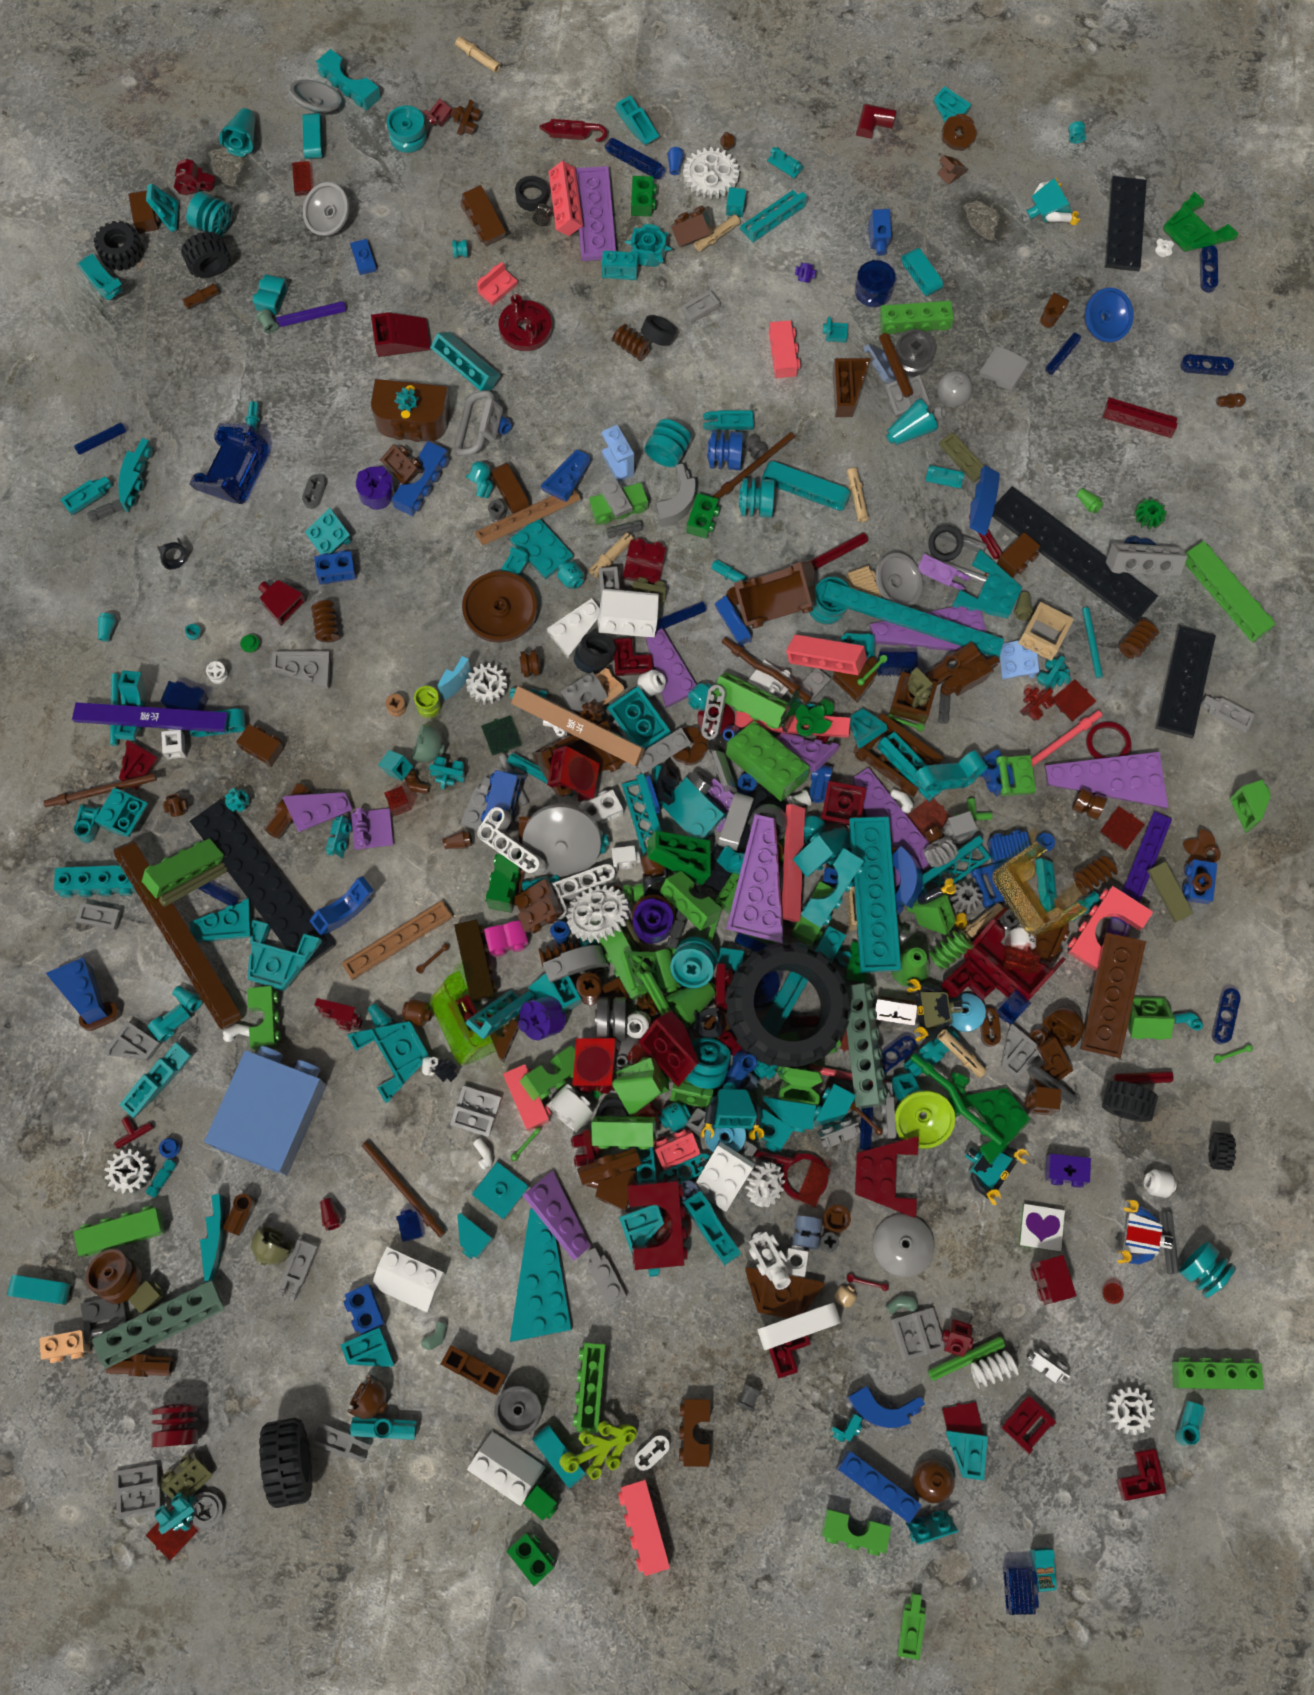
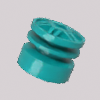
M203 191L197 192L187 208V223L201 232L213 231L222 237L231 223L232 207L229 203L218 198L215 199V197Z
M660 419L653 430V435L649 437L644 446V451L654 462L664 467H676L683 457V452L687 449V445L691 442V435L681 424L669 419Z
M743 478L739 489L741 516L745 517L746 508L750 509V517H753L755 509H759L760 517L772 518L774 479H762L760 487H756V480L752 478V485L750 487L747 486L748 478Z
M837 577L824 578L815 587L816 607H813L814 611L809 612V614L816 622L828 625L836 623L848 610L847 608L822 600L828 581L849 587L844 580Z
M1209 1241L1197 1248L1179 1269V1273L1188 1282L1199 1278L1195 1288L1197 1290L1203 1289L1202 1295L1205 1298H1209L1220 1291L1229 1282L1236 1270V1266L1233 1263L1226 1265L1228 1263L1226 1257L1216 1261L1219 1250Z

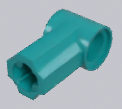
M179 1004L164 1016H159L152 1020L148 1028L157 1040L162 1043L171 1038L175 1030L188 1021L191 1016Z
M1186 1401L1180 1426L1175 1432L1176 1441L1180 1445L1188 1446L1199 1442V1431L1206 1409L1202 1405ZM1185 1430H1188L1191 1434L1190 1441H1187L1184 1437Z

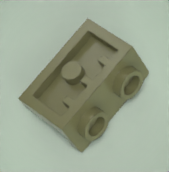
M918 668L911 672L907 685L909 691L915 696L912 704L914 708L918 705L923 706L929 700L933 685Z
M193 1451L190 1455L186 1454L182 1457L177 1467L173 1470H168L163 1475L161 1487L171 1499L180 1492L189 1498L213 1474L198 1459L197 1453Z

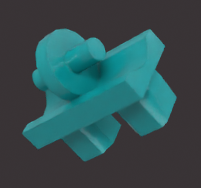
M1060 655L1059 659L1053 658L1052 661L1048 659L1045 666L1046 669L1050 670V673L1041 671L1037 676V682L1045 686L1046 692L1051 694L1056 685L1061 687L1063 683H1070L1071 677L1068 675L1070 670L1067 669V665L1064 663L1066 657Z
M437 756L434 763L430 764L429 770L431 771V776H436L435 782L441 783V789L445 790L447 785L454 786L455 781L464 783V763L454 761L452 769L447 768V759Z
M180 1492L171 1501V1504L175 1507L172 1511L165 1505H162L155 1511V1518L159 1523L158 1530L162 1535L172 1527L175 1531L180 1528L188 1531L191 1528L190 1521L194 1518L192 1513L195 1511L194 1503L196 1502L193 1496L187 1498Z

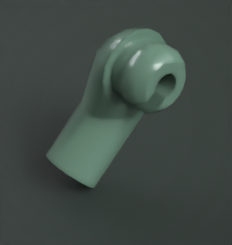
M899 1295L885 1307L893 1315L901 1307L907 1308L909 1311H915L918 1308V1304L912 1296Z
M437 1322L435 1333L429 1337H424L421 1341V1346L427 1350H433L441 1345L444 1341L447 1324Z

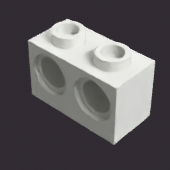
M607 790L598 794V797L582 801L578 808L585 812L589 810L596 811V814L591 817L595 820L598 827L623 815V808L613 790L609 792ZM606 802H612L614 804L611 808H606L604 806Z

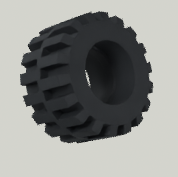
M112 221L110 224L105 223L104 227L101 226L99 228L100 231H96L94 246L106 267L122 271V269L128 270V267L131 266L133 268L136 266V262H140L139 257L143 256V246L135 228L131 227L129 223L124 224L123 221ZM124 243V245H122V246L119 247V248H113L114 246H116V245H118V244Z
M213 231L199 232L196 235H192L182 245V257L190 274L194 275V277L204 279L217 276L231 262V255L220 234Z
M1110 1081L1107 1083L1102 1108L1121 1118L1148 1122L1153 1119L1158 1095L1141 1085L1125 1081Z

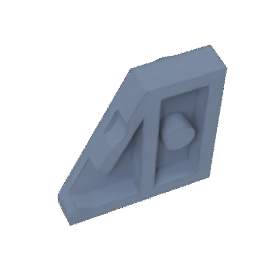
M869 343L864 346L865 353L869 352L875 360L872 361V364L883 382L889 384L896 381L884 350Z

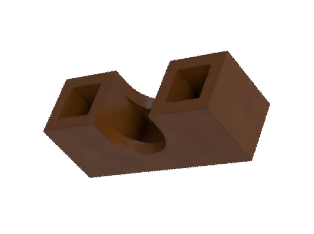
M450 1345L440 1365L467 1378L494 1395L499 1394L508 1377L453 1345Z
M684 1399V1404H680V1417H684V1426L679 1427V1439H683V1448H679V1462H683V1466L709 1467L710 1444L696 1442L693 1437V1428L700 1422H710V1400Z

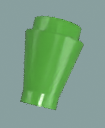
M1085 488L1080 489L1076 495L1087 511L1093 514L1097 513L1104 504L1102 498L1087 491Z

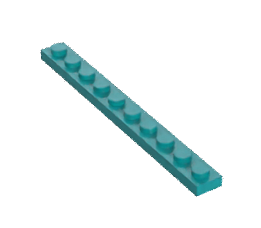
M831 581L826 583L822 597L823 601L962 647L973 642L980 653L992 657L997 656L998 658L1001 654L1004 642L1002 638Z

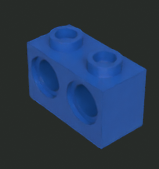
M339 551L335 554L324 553L314 557L316 575L320 585L356 579L354 558L351 551ZM343 563H348L347 566H341ZM325 566H330L328 569H322Z
M998 749L982 757L984 762L992 764L994 769L987 767L980 775L986 781L988 790L994 793L996 797L1001 795L1002 784H999L996 780L1001 779L996 758L1002 756ZM1007 765L1010 787L1013 788L1012 769Z
M1193 860L1186 865L1185 876H1187V882L1183 886V895H1185L1187 901L1202 904L1213 902L1217 863ZM1197 868H1200L1203 873L1208 874L1212 878V886L1206 891L1201 892V896L1195 893L1192 885L1193 878L1198 875L1196 872ZM1204 878L1198 880V882L1201 883V887H1203L1205 884L1207 885V883L1203 881Z
M366 1284L344 1294L346 1300L343 1302L347 1312L351 1311L354 1319L351 1320L355 1332L359 1331V1334L363 1335L386 1324L371 1285ZM362 1294L364 1296V1303L361 1306H356L354 1302L355 1297ZM366 1314L372 1316V1322L368 1326H364L362 1323V1318Z

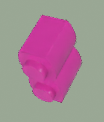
M520 920L484 929L489 953L495 957L503 956L510 950L520 952L528 946L527 936Z

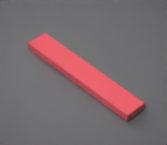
M736 712L735 726L740 730H743L755 721L767 732L798 734L796 730L798 721L793 713H789L785 725L778 729H773L761 720L752 719L745 712ZM824 716L825 720L832 722L831 727L822 734H812L849 738L850 718ZM803 726L802 729H803V730H808L809 727H808V726Z
M789 804L786 805L787 828L784 845L782 919L799 922L802 871L793 858L803 850L805 808Z

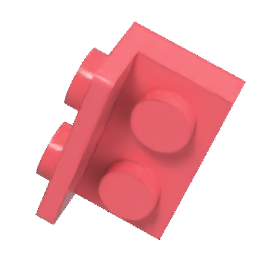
M501 262L495 265L487 275L482 276L478 280L477 289L478 293L493 306L518 285V281L505 270V264Z
M684 1127L675 1131L672 1135L657 1138L653 1146L663 1170H667L701 1154L693 1133L689 1128Z

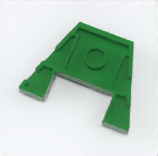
M1193 192L1190 198L1182 204L1180 210L1176 211L1167 221L1163 230L1185 252L1237 239L1239 233L1229 224L1214 232L1194 213V211L1203 207L1205 202L1196 192Z
M1007 1088L960 1096L968 1110L974 1109L980 1119L992 1126V1130L1004 1139L1000 1146L992 1140L980 1147V1152L990 1165L995 1162L999 1154L1003 1153L1007 1145L1030 1122V1117ZM952 1098L948 1099L954 1109L955 1118L960 1116L961 1114Z

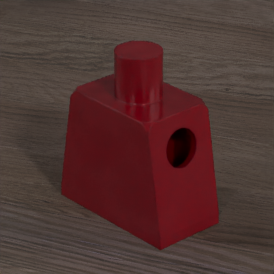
M276 580L272 585L263 581L258 587V590L263 593L260 596L263 606L280 626L305 603L301 592L280 580Z

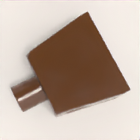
M870 657L865 662L859 675L834 671L832 680L858 703L875 681L877 674L874 671L865 680L864 685H858L857 681L859 678H863L875 666L877 660Z
M627 1170L617 1177L608 1180L602 1179L586 1186L597 1189L596 1199L626 1212L628 1205L627 1184L634 1182L636 1172Z

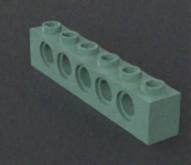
M865 983L846 986V992L851 997V1010L848 1011L847 1018L849 1021L847 1037L854 1095H856V1107L886 1105L887 1092L883 1087L885 1075L880 1063L882 1052L880 1047H878L880 1035L875 1023L877 1012L873 1007L874 991L870 985ZM862 1001L863 1008L858 1010V1004ZM865 1021L866 1026L861 1030L860 1024ZM868 1041V1048L863 1050V1043ZM867 1061H870L871 1066L866 1071L865 1064ZM872 1080L873 1088L869 1091L867 1085Z
M211 1280L200 1284L189 1292L181 1293L178 1297L168 1302L161 1303L158 1307L148 1312L141 1313L130 1321L119 1324L118 1327L110 1331L100 1333L92 1339L99 1361L107 1369L225 1310L218 1290Z

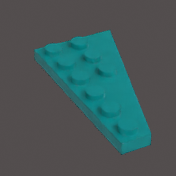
M533 1208L529 1211L510 1342L571 1331L556 1238Z

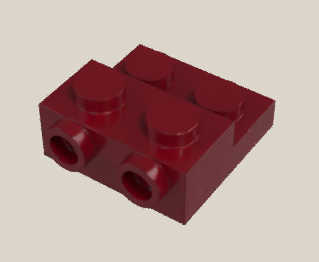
M636 538L635 541L630 540L622 579L637 581L641 577L646 578L648 584L655 585V582L660 581L667 547H663L664 545L660 542L646 543L641 538Z
M717 964L715 973V1008H720L723 1012H727L725 999L727 988L733 979L732 969H725V964Z
M316 998L314 1006L322 1014V1017L333 1020L340 1030L350 1032L351 1029L360 1030L363 1018H361V1014L356 1007Z

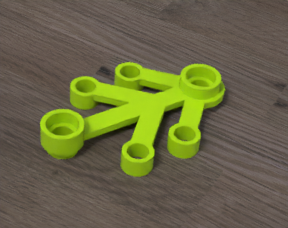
M602 1421L598 1425V1431L602 1436L611 1434L614 1437L605 1439L591 1434L588 1430L581 1432L579 1440L584 1446H589L590 1444L596 1446L577 1456L572 1452L565 1453L560 1458V1466L565 1472L573 1473L578 1469L579 1464L596 1456L592 1465L587 1469L588 1476L592 1480H596L601 1476L600 1467L608 1452L615 1446L605 1463L610 1470H616L620 1466L618 1458L623 1449L636 1438L637 1431L635 1427L629 1424H622L616 1427L610 1425L608 1421Z

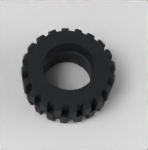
M296 1417L267 1422L262 1426L259 1438L261 1477L266 1499L269 1505L274 1508L306 1503L312 1494V1463L304 1423Z

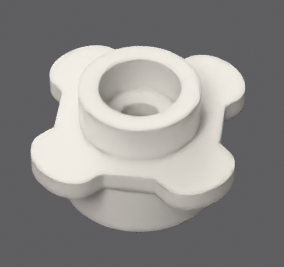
M1158 239L1155 252L1161 257L1170 256L1174 243Z

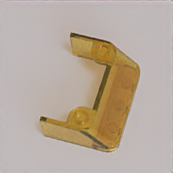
M1038 841L997 868L992 875L995 886L1024 930L1032 936H1038L1061 928L1087 911V908L1079 902L1065 911L1060 908H1054L1048 913L1045 911L1027 884L1036 873L1032 860L1047 850Z

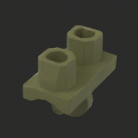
M639 577L637 581L633 582L632 591L658 594V603L664 604L667 587H665V583L662 581H657L655 585L648 584L646 578Z

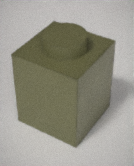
M146 1280L128 1300L141 1314L152 1310L165 1296L161 1293L163 1288L156 1281L152 1283Z

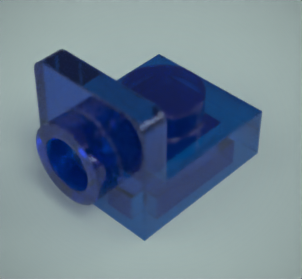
M1015 990L996 1012L1004 1022L1012 1025L1031 1002Z
M412 1209L401 1211L400 1215L396 1216V1220L399 1224L402 1242L423 1238L418 1213L416 1211L413 1212Z

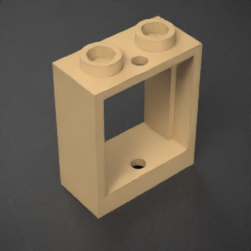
M1040 602L1018 644L1052 661L1074 619ZM1036 620L1061 632L1055 645L1030 632Z

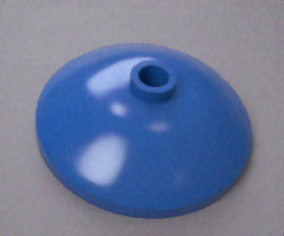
M1117 288L1101 289L1094 293L1087 303L1085 310L1086 325L1090 333L1099 341L1109 343L1122 339L1129 332L1133 323L1134 312L1132 303L1128 296Z

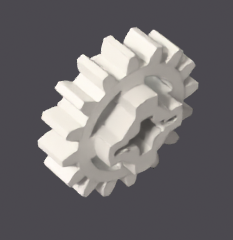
M488 663L487 667L480 664V669L474 667V673L469 672L470 679H466L467 691L470 692V697L476 696V702L483 700V704H486L487 700L493 704V699L495 698L499 701V695H505L504 689H507V683H505L507 678L503 676V670L498 671L497 665L491 668L490 663ZM485 679L489 684V689L487 688V685H485Z
M129 1149L128 1153L121 1150L120 1156L113 1154L114 1161H107L110 1164V1168L104 1169V1171L109 1172L105 1179L111 1180L108 1186L111 1188L115 1186V1192L121 1191L122 1194L127 1195L129 1190L130 1193L135 1194V1188L142 1190L141 1184H148L145 1177L151 1175L150 1172H147L151 1165L145 1163L147 1157H141L142 1153L139 1151L134 1154L132 1149ZM135 1160L139 1163L140 1169L135 1166ZM129 1169H131L132 1171H134V1172H131V1173H127V1175H125L124 1173L121 1172V1171H124V1172H125V1171H128ZM115 1175L119 1176L121 1184L116 1180Z
M761 1162V1165H755V1171L752 1170L750 1172L751 1178H747L750 1182L746 1186V1189H749L747 1196L751 1197L750 1202L755 1203V1205L769 1207L770 1203L775 1204V1198L780 1199L779 1192L784 1191L781 1187V1184L785 1183L784 1180H781L784 1173L780 1172L781 1168L774 1163Z
M1126 1387L1125 1392L1122 1389H1118V1396L1115 1394L1111 1395L1114 1402H1108L1112 1410L1107 1411V1414L1113 1415V1418L1109 1421L1117 1423L1115 1429L1120 1430L1123 1428L1124 1434H1128L1129 1430L1131 1435H1136L1137 1430L1140 1433H1144L1143 1427H1151L1148 1420L1155 1419L1150 1415V1412L1155 1411V1408L1149 1407L1152 1400H1146L1147 1394L1145 1392L1139 1394L1138 1388H1134L1133 1392L1130 1387ZM1128 1396L1135 1397L1131 1402L1123 1399ZM1128 1407H1133L1132 1412L1134 1415H1129ZM1131 1420H1134L1138 1423L1134 1426L1127 1425L1131 1422Z

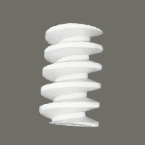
M1007 1351L1002 1352V1357L999 1354H995L994 1359L989 1356L986 1358V1362L981 1359L978 1365L975 1362L971 1363V1374L978 1389H980V1382L985 1387H988L987 1380L996 1384L995 1377H998L1002 1382L1003 1374H1006L1010 1379L1011 1371L1016 1376L1019 1375L1017 1365Z

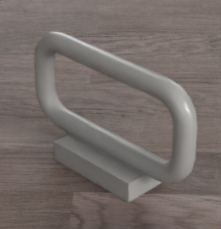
M476 392L466 400L454 447L456 454L459 456L477 453L483 446L485 438L489 441L496 439L503 408L494 401L492 392ZM487 398L477 441L474 446L462 449L472 404L478 399Z

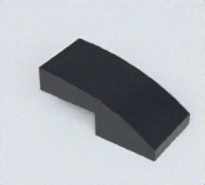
M665 761L658 775L656 797L670 805L674 802V788L679 785V771Z

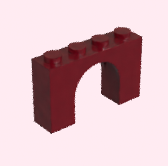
M676 1179L627 1184L628 1205L630 1207L657 1205L667 1210L671 1219L670 1231L661 1242L632 1246L634 1270L685 1266L684 1260L688 1259L687 1247H683V1239H686V1229L681 1224V1218H684V1206L680 1205L679 1198L683 1197L682 1184L678 1185Z

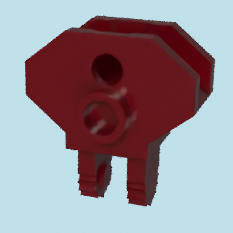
M184 159L177 162L174 188L179 194L189 195L194 192L197 193L199 190L211 191L213 189V183L215 182L213 175L202 172V168H199L193 160Z

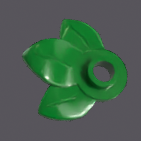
M803 704L798 707L795 716L798 721L796 730L799 735L807 737L813 733L822 734L831 727L832 722L824 719L825 712L822 705L810 710ZM803 726H808L809 729H808V730H803L802 727H803Z

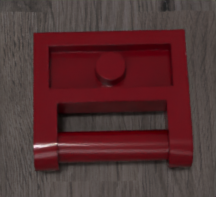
M1027 1395L1000 1428L1023 1451L1030 1455L1035 1444L1057 1422ZM1041 1417L1044 1420L1027 1441H1024L1022 1437Z

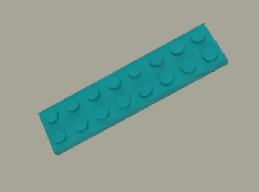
M889 817L850 818L851 853L864 860L862 864L865 866L859 876L855 874L853 877L860 973L897 972L901 970Z

